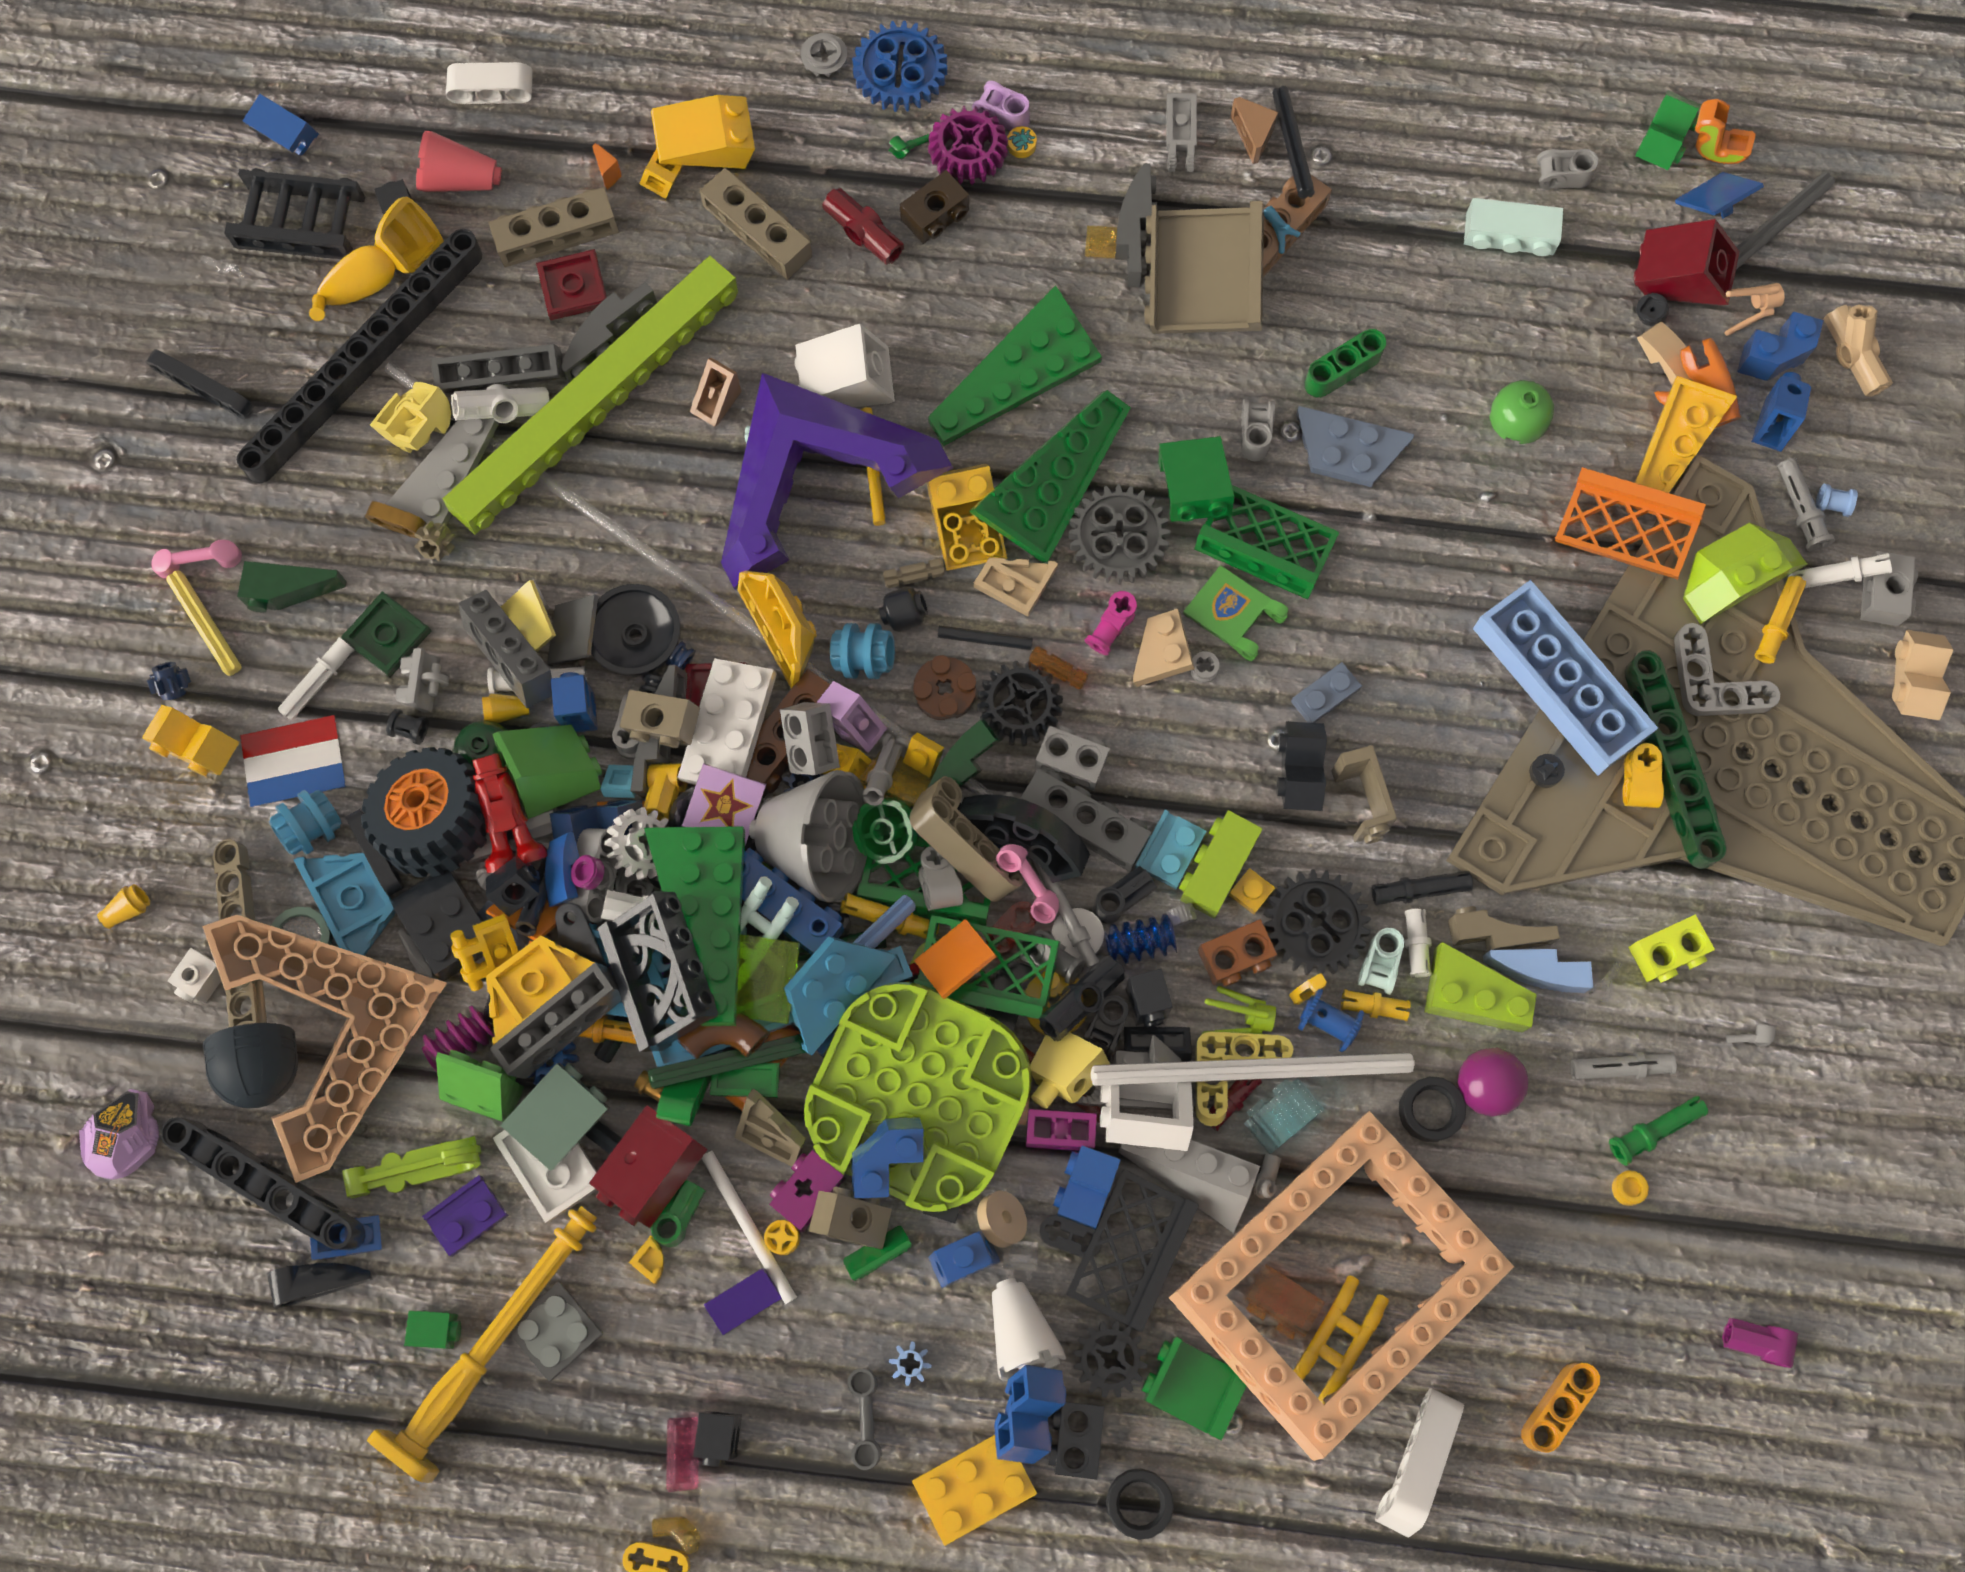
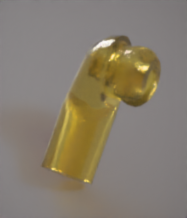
M678 1516L652 1520L653 1537L673 1536L681 1545V1550L686 1554L695 1553L699 1549V1531L687 1518Z

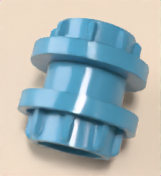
M846 623L843 629L835 630L832 634L830 642L831 665L835 671L842 672L846 679H856L860 670H865L868 679H879L882 673H889L892 670L895 660L894 637L890 631L883 630L879 623L868 624L865 632H861L856 623Z
M303 790L297 794L301 803L291 809H288L284 803H281L275 807L278 813L270 817L269 824L289 854L294 855L303 851L305 855H308L314 851L310 842L320 836H323L327 842L335 839L334 831L340 828L342 822L328 798L319 790L311 794Z

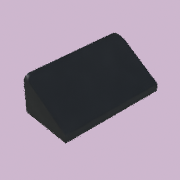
M1124 1027V1051L1149 1053L1152 1035H1154L1181 1059V1062H1189L1192 1059L1190 1027Z

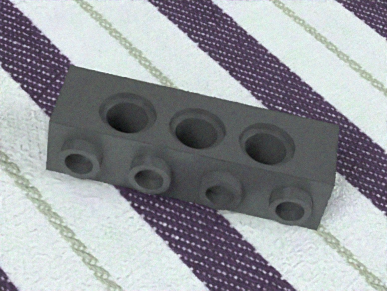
M555 344L431 359L434 384L443 393L488 388L493 384L507 386L565 378L561 369L563 363L561 348Z
M484 590L459 602L458 605L464 629L523 705L529 708L551 697V670L490 593Z
M1038 769L1020 799L1037 804L1055 814L1072 828L1083 841L1086 848L1131 872L1150 838L1151 832L1147 830L1148 826L1139 819L1131 817L1129 820L1118 814L1120 812L1118 808L1108 802L1103 801L1100 804L1090 798L1091 794L1087 790L1079 786H1074V788L1063 783V778L1057 773L1050 770L1043 772ZM1054 796H1061L1066 800L1067 804L1062 808H1055L1050 805L1049 800ZM1081 812H1089L1094 816L1095 820L1090 824H1083L1078 820L1077 815ZM1115 827L1122 832L1123 837L1118 840H1111L1106 836L1105 831L1108 828Z
M595 962L490 1048L507 1075L526 1079L622 1001L611 968Z

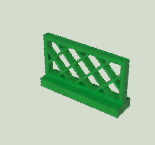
M1232 485L1234 497L1240 499L1242 507L1233 509L1232 515H1225L1220 518H1207L1199 532L1194 550L1308 600L1339 535V531ZM1258 509L1265 510L1269 513L1271 519L1257 522L1252 511ZM1246 513L1251 525L1237 528L1232 517ZM1226 519L1231 530L1221 532L1211 526L1215 521ZM1290 521L1297 525L1299 532L1286 535L1281 523ZM1275 526L1279 537L1266 541L1261 529ZM1254 531L1259 543L1248 544L1243 541L1241 535ZM1319 534L1328 538L1329 541L1327 545L1315 548L1310 536ZM1303 538L1308 550L1294 553L1290 541ZM1283 544L1288 556L1280 558L1273 555L1269 547ZM1311 556L1316 566L1315 571L1312 572L1301 567L1298 560Z
M919 837L916 846L926 849L931 845L922 837ZM909 855L905 856L904 859L910 867L895 875L887 863L873 864L874 860L867 856L862 881L858 888V897L891 907L899 898L907 895L916 905L913 911L914 915L926 919H931V915L959 921L966 919L969 923L987 925L991 900L985 897L984 903L969 901L964 892L974 887L970 882L962 886V905L928 910L921 886L914 891L907 890L900 882L912 873H915L918 877L919 869L922 867L921 861L915 864ZM880 867H883L891 878L882 885L869 883L871 873Z
M931 915L924 952L938 941L936 939L938 924L948 925L953 929L962 921ZM970 923L975 931L982 932L989 943L987 945L990 949H993L1001 964L988 973H985L982 968L979 971L982 977L971 984L964 983L948 997L965 1004L1039 1019L1049 1009L1047 1005L1060 941ZM989 934L998 935L999 937L992 940ZM1006 938H1012L1020 948V951L1005 960L996 945ZM1020 940L1032 943L1024 947ZM1038 944L1051 946L1048 960L1037 967L1028 951ZM1024 954L1033 971L1018 980L1010 969L1009 964ZM1005 968L1014 983L1003 991L996 990L989 977ZM1044 968H1046L1045 978L1040 972ZM920 969L918 980L915 979L914 983L936 990ZM1034 975H1037L1043 984L1040 999L1028 996L1021 986L1022 983ZM985 981L989 988L977 985ZM1017 987L1021 995L1010 993V991Z

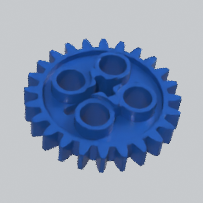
M891 21L890 29H886L880 24V32L878 34L873 30H869L870 40L862 37L861 47H855L856 57L852 58L853 77L856 79L857 89L862 88L864 98L871 95V103L873 105L882 101L883 110L889 104H893L894 112L898 111L899 105H904L905 110L908 112L910 104L914 103L917 108H921L920 100L924 99L930 103L931 93L939 95V85H945V75L948 74L947 54H944V45L938 44L937 35L929 37L928 28L919 32L918 23H915L911 29L907 28L906 21L902 22L901 27H896L894 21ZM900 45H905L903 49L904 61L901 66V86L896 88Z

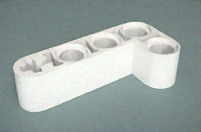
M1433 1388L1427 1391L1421 1403L1393 1487L1385 1493L1377 1509L1376 1522L1406 1537L1412 1536L1423 1527L1429 1515L1463 1413V1403Z

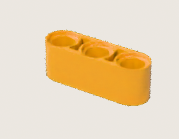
M1570 1363L1561 1370L1521 1430V1438L1527 1448L1533 1451L1549 1453L1559 1447L1600 1385V1375L1594 1366L1588 1363ZM1578 1369H1581L1587 1377V1382L1583 1388H1578L1573 1380V1376ZM1560 1397L1567 1404L1566 1414L1562 1417H1559L1554 1410V1403ZM1539 1426H1543L1548 1433L1547 1441L1541 1446L1534 1439V1432Z

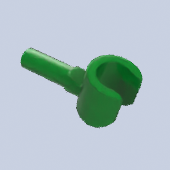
M929 134L907 142L900 136H895L889 142L892 146L889 148V151L897 159L902 160L909 154L911 149L929 142Z

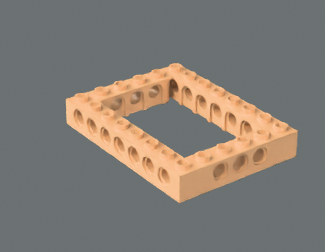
M1368 1111L1183 1283L1169 1299L1306 1454L1315 1461L1325 1458L1514 1266L1378 1119ZM1364 1164L1367 1176L1372 1182L1376 1180L1392 1197V1203L1395 1207L1400 1206L1416 1223V1229L1419 1233L1424 1232L1440 1249V1255L1443 1259L1452 1264L1462 1261L1465 1264L1456 1273L1445 1278L1440 1283L1442 1287L1433 1296L1421 1301L1417 1305L1419 1309L1407 1321L1398 1324L1394 1328L1396 1332L1384 1344L1375 1347L1371 1351L1372 1356L1360 1368L1351 1371L1347 1375L1349 1379L1337 1391L1328 1394L1323 1399L1325 1402L1323 1404L1226 1295Z

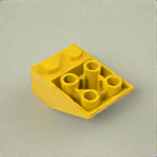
M981 464L947 471L927 482L946 571L986 563L989 557L1007 559L1003 535L969 512L994 489L989 465Z

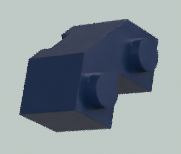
M609 801L603 806L588 807V805H580L549 813L553 839L568 832H573L577 845L578 838L583 830L587 828L608 829L615 825L613 820L619 815H623L629 809H633L636 812V810L643 807L642 801ZM632 824L627 827L624 835L629 834V829L632 828Z

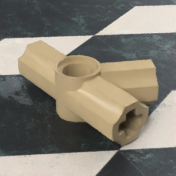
M1859 304L1851 307L1843 305L1828 313L1823 320L1837 343L1836 355L1839 363L1845 369H1851L1865 396L1872 397L1893 384L1878 357L1880 347L1874 336L1878 311L1872 306Z

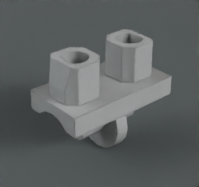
M414 648L413 655L401 658L400 669L402 674L409 677L408 685H401L397 688L396 701L412 706L422 712H432L434 696H438L439 687L449 685V677L441 674L442 665L439 664L440 658L426 653L423 648Z

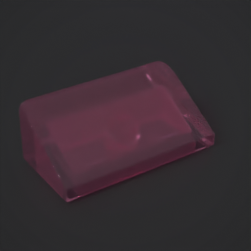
M673 1417L667 1420L666 1490L668 1492L694 1490L698 1487L699 1458L693 1457L698 1424L697 1417Z

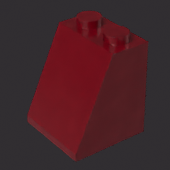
M1716 219L1648 229L1640 246V259L1638 268L1634 272V283L1644 295L1657 293L1666 300L1729 305L1730 297L1726 296V292L1732 291L1740 251Z

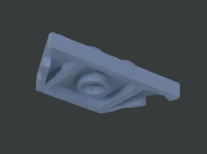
M1298 406L1296 413L1303 433L1304 448L1308 452V463L1311 473L1372 487L1381 477L1382 473L1394 463L1399 454L1411 444L1414 437L1412 433Z

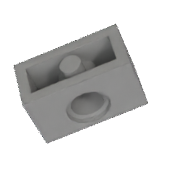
M1876 551L1871 557L1888 552ZM1889 553L1892 573L1863 578L1860 620L1899 626L1911 617L1915 611L1916 599L1912 597L1913 587L1918 578V570L1914 569L1915 557ZM1887 585L1891 586L1895 593L1889 591Z

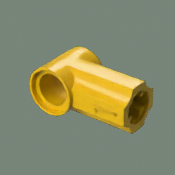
M682 763L651 764L647 771L649 790L643 806L646 809L647 815L656 810L658 811L657 820L661 821L667 818L669 821V811L677 799L678 793L684 792L688 784L681 782L677 778Z

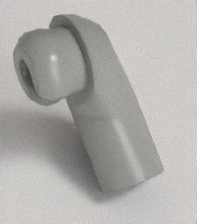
M1265 1154L1260 1173L1253 1185V1191L1257 1197L1264 1199L1275 1195L1277 1189L1275 1181L1281 1163L1280 1157Z

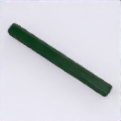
M801 1034L764 1042L748 1058L739 1050L733 1049L699 1057L698 1059L695 1058L652 1068L648 1071V1078L651 1087L657 1089L807 1052L802 1049L801 1043H803Z

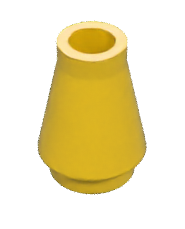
M490 693V696L482 697L484 720L501 723L520 716L530 715L529 708H526L517 696Z
M136 884L130 887L124 886L110 903L97 914L98 919L103 926L111 929L119 923L145 913L146 907L150 905V899L140 886Z

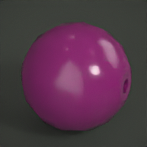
M1496 1047L1479 1049L1469 1055L1459 1069L1457 1085L1463 1094L1465 1103L1473 1111L1492 1117L1507 1115L1518 1109L1527 1095L1529 1079L1525 1066L1513 1053Z

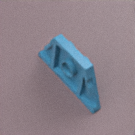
M364 853L349 854L348 856L325 855L324 858L309 859L297 857L294 859L338 947L365 956L396 912L392 906L391 897L386 894Z
M830 936L827 937L784 987L788 1002L793 1008L792 1016L795 1026L801 1032L803 1039L801 1046L805 1052L811 1056L838 1026L841 1017L848 1007L866 993L895 959L892 953L854 942L849 943Z

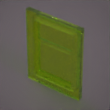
M740 934L737 1013L744 1014L751 1019L789 1024L791 1004L788 1002L784 987L796 974L800 943Z

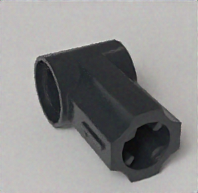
M1138 866L1115 884L1102 889L1098 893L1093 912L1102 923L1112 924L1123 913L1154 892L1157 886L1147 870ZM1112 900L1116 903L1117 910L1106 911L1102 908L1101 902Z

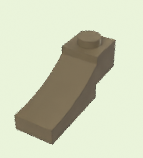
M1475 906L1457 909V914H1454L1448 920L1453 946L1485 941L1487 952L1490 950H1517L1552 945L1560 939L1557 926L1529 927L1509 924L1488 916L1487 910L1476 911Z

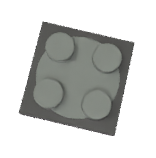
M557 1282L531 1305L510 1333L548 1382L557 1377L604 1334L561 1282Z

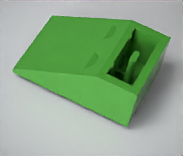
M451 1050L449 1055L437 1053L436 1063L440 1100L504 1122L515 1110L524 1088L523 1085L516 1082L517 1077L507 1075L504 1069L498 1065L487 1061L479 1063L477 1060L458 1051Z

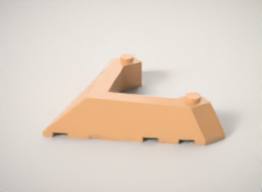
M234 915L202 926L225 991L260 979L347 1018L305 1104L271 1117L295 1183L330 1170L336 1157L359 1124L363 1114L376 1097L447 982L240 915Z

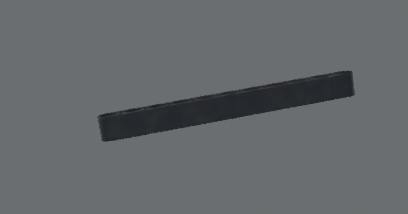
M468 229L454 231L239 451L236 459L237 464L251 481L264 483L270 480L480 263L483 254L472 231ZM470 246L468 249L462 250L464 247ZM450 267V268H449L448 270H446V271H443V272L441 271V270L444 269V268ZM429 288L426 292L420 293L423 289ZM408 309L406 313L400 314L403 310ZM387 331L386 334L379 336L381 332ZM367 352L363 357L357 358L361 353ZM341 374H345L343 378L337 379ZM325 395L320 401H315L319 396ZM300 417H303V419L300 422L294 423L295 420H297ZM282 439L279 444L272 446L275 441ZM260 461L256 467L251 468L255 462Z

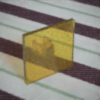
M881 750L859 777V780L865 786L868 784L867 775L874 769ZM900 756L892 774V786L885 792L884 798L888 796L902 800L913 808L919 795L928 788L934 774L930 778L903 763L904 757Z

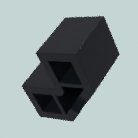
M1286 721L1284 733H1279L1277 750L1282 753L1281 777L1277 778L1276 795L1282 797L1283 809L1323 811L1326 790L1323 766L1327 744L1324 723Z

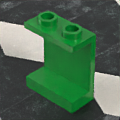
M1221 436L1159 443L1158 464L1160 472L1165 473L1170 498V522H1189L1194 519L1220 518L1225 515H1232L1234 493Z
M1175 1336L1171 1342L1165 1340L1156 1359L1161 1361L1156 1374L1149 1372L1141 1391L1146 1393L1143 1400L1222 1441L1246 1389L1245 1383L1229 1365L1183 1342L1182 1339Z

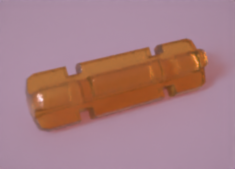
M1036 646L1029 656V661L1037 667L1043 666L1044 671L1051 673L1064 682L1070 681L1069 685L1077 689L1084 687L1088 680L1086 672L1079 668L1077 670L1073 669L1074 665L1054 654L1048 655V651L1040 646Z

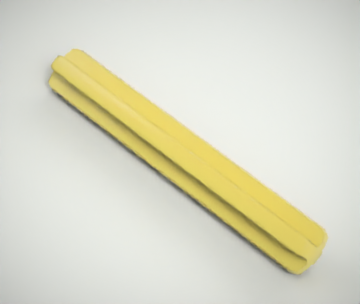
M180 570L169 574L166 579L223 672L227 676H232L239 672L241 664L186 576Z

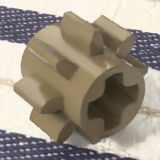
M430 520L425 527L421 526L414 535L420 539L416 543L415 548H418V551L424 558H436L439 562L445 555L449 556L455 548L450 543L455 534H452L444 523L434 524Z

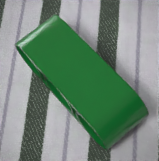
M1377 329L1365 330L1315 360L1310 365L1304 382L1306 392L1315 398L1324 397L1377 365L1386 346L1385 335ZM1364 346H1372L1376 350L1370 351L1367 350ZM1339 361H1347L1351 366H1344ZM1314 376H1322L1326 381H1318Z
M711 1076L664 1087L657 1107V1119L691 1126L711 1082Z

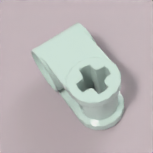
M1385 928L1372 937L1366 958L1360 970L1358 985L1364 986L1368 984L1384 989L1385 994L1390 995L1392 993L1404 948V938L1398 930ZM1381 937H1388L1393 941V952H1385L1381 949L1379 945Z

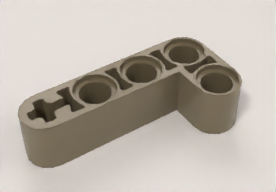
M944 776L919 795L910 813V823L913 829L986 898L993 902H998L1023 884V877L1019 870L1007 872L999 867L996 856L1000 849L957 810L962 799L961 789L955 780Z

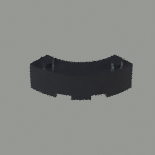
M984 794L964 797L958 811L993 844L1005 846L1011 843L1022 846L1027 850V856L1045 871L1052 883L1082 876L1090 853L1080 837L1058 816L1037 804L1012 796Z

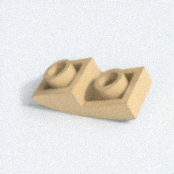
M1663 322L1655 324L1637 337L1650 363L1660 362L1671 385L1676 376L1690 379L1683 368L1680 358L1681 349L1686 346Z

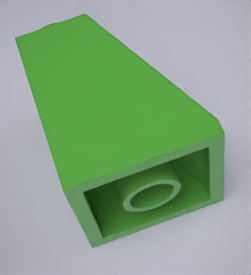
M572 725L498 731L492 734L502 765L507 766L508 770L506 772L509 773L515 783L519 802L528 819L600 790L601 787L598 776L602 775L600 765L595 756L589 758L587 753L590 752V748L584 735L578 736Z

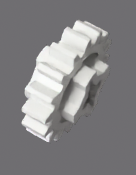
M641 807L636 812L633 809H629L623 815L616 817L613 820L615 825L607 829V832L613 836L605 841V845L613 849L607 857H616L618 862L614 868L617 870L625 867L626 877L633 875L635 872L637 880H642L647 875L650 879L657 876L654 862L650 863V860L653 858L644 828L664 827L667 824V818L661 821L657 820L658 811L656 810L647 815L645 807ZM632 824V828L629 829V834L624 835L627 827Z

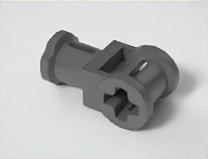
M1045 930L1028 933V935L1055 940L1054 936ZM1020 940L1024 947L1032 943ZM1060 943L1054 972L1064 977L1065 983L1070 985L1076 981L1083 971L1085 959L1082 957L1075 958L1064 951L1066 947ZM1038 944L1028 951L1037 966L1048 960L1051 946ZM1024 954L1020 956L1023 961L1029 963Z

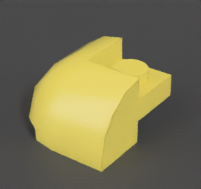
M414 382L413 389H410L402 396L395 393L370 426L402 450L409 453L412 450L418 451L420 447L429 441L430 434L433 431L445 435L451 419L450 403L439 387L423 382Z

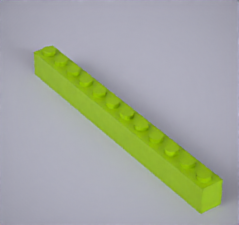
M709 255L442 499L448 511L474 535L481 529L488 528L498 513L504 508L512 506L517 496L523 490L535 485L540 475L548 467L555 466L571 446H576L583 440L585 433L593 426L601 424L610 410L616 405L619 406L624 403L629 393L635 387L643 385L659 365L662 366L670 360L673 352L681 345L688 344L697 330L703 325L706 326L711 323L716 313L722 307L730 305L735 300L738 294L736 277Z

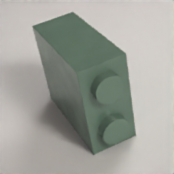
M556 1063L500 1125L550 1171L556 1169L610 1109L605 1103L609 1098L596 1086L593 1085L590 1089L580 1081L583 1075L570 1063H567L565 1067L561 1063Z

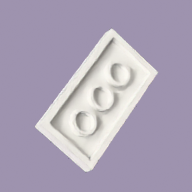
M714 658L699 706L700 712L692 743L687 745L677 777L681 782L696 785L703 763L743 777L747 776L777 676L774 669Z

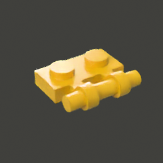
M505 914L473 925L476 937L472 939H466L462 930H456L450 935L453 942L451 946L454 957L460 960L462 966L460 973L472 991L482 989L483 982L481 979L485 978L489 973L519 952ZM482 951L485 961L475 963L472 955Z

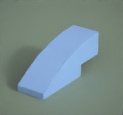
M1557 949L1490 950L1483 955V962L1504 975L1535 987L1569 993H1586L1593 988L1591 961L1558 962Z

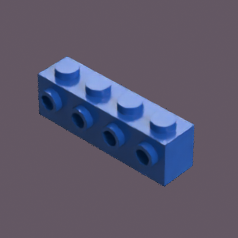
M748 848L746 852L744 851L743 901H746L760 877H768L772 881V885L763 903L757 909L760 914L772 922L788 897H794L799 902L792 919L783 930L787 938L812 956L828 936L839 938L844 932L843 924L840 923L842 917L828 906L824 910L814 903L816 898L802 887L796 890L788 884L790 879L776 867L772 871L762 864L764 859L754 850Z

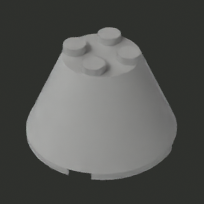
M835 770L778 796L766 798L757 819L752 820L750 823L749 835L752 839H755L756 850L764 859L763 863H767L773 868L776 867L790 880L824 902H841L845 900L844 895L847 892L853 893L864 872L867 856H864L858 850L852 831L853 822L857 820L860 812L859 809L866 804L863 799L865 796L863 791L865 789L858 777L851 772Z

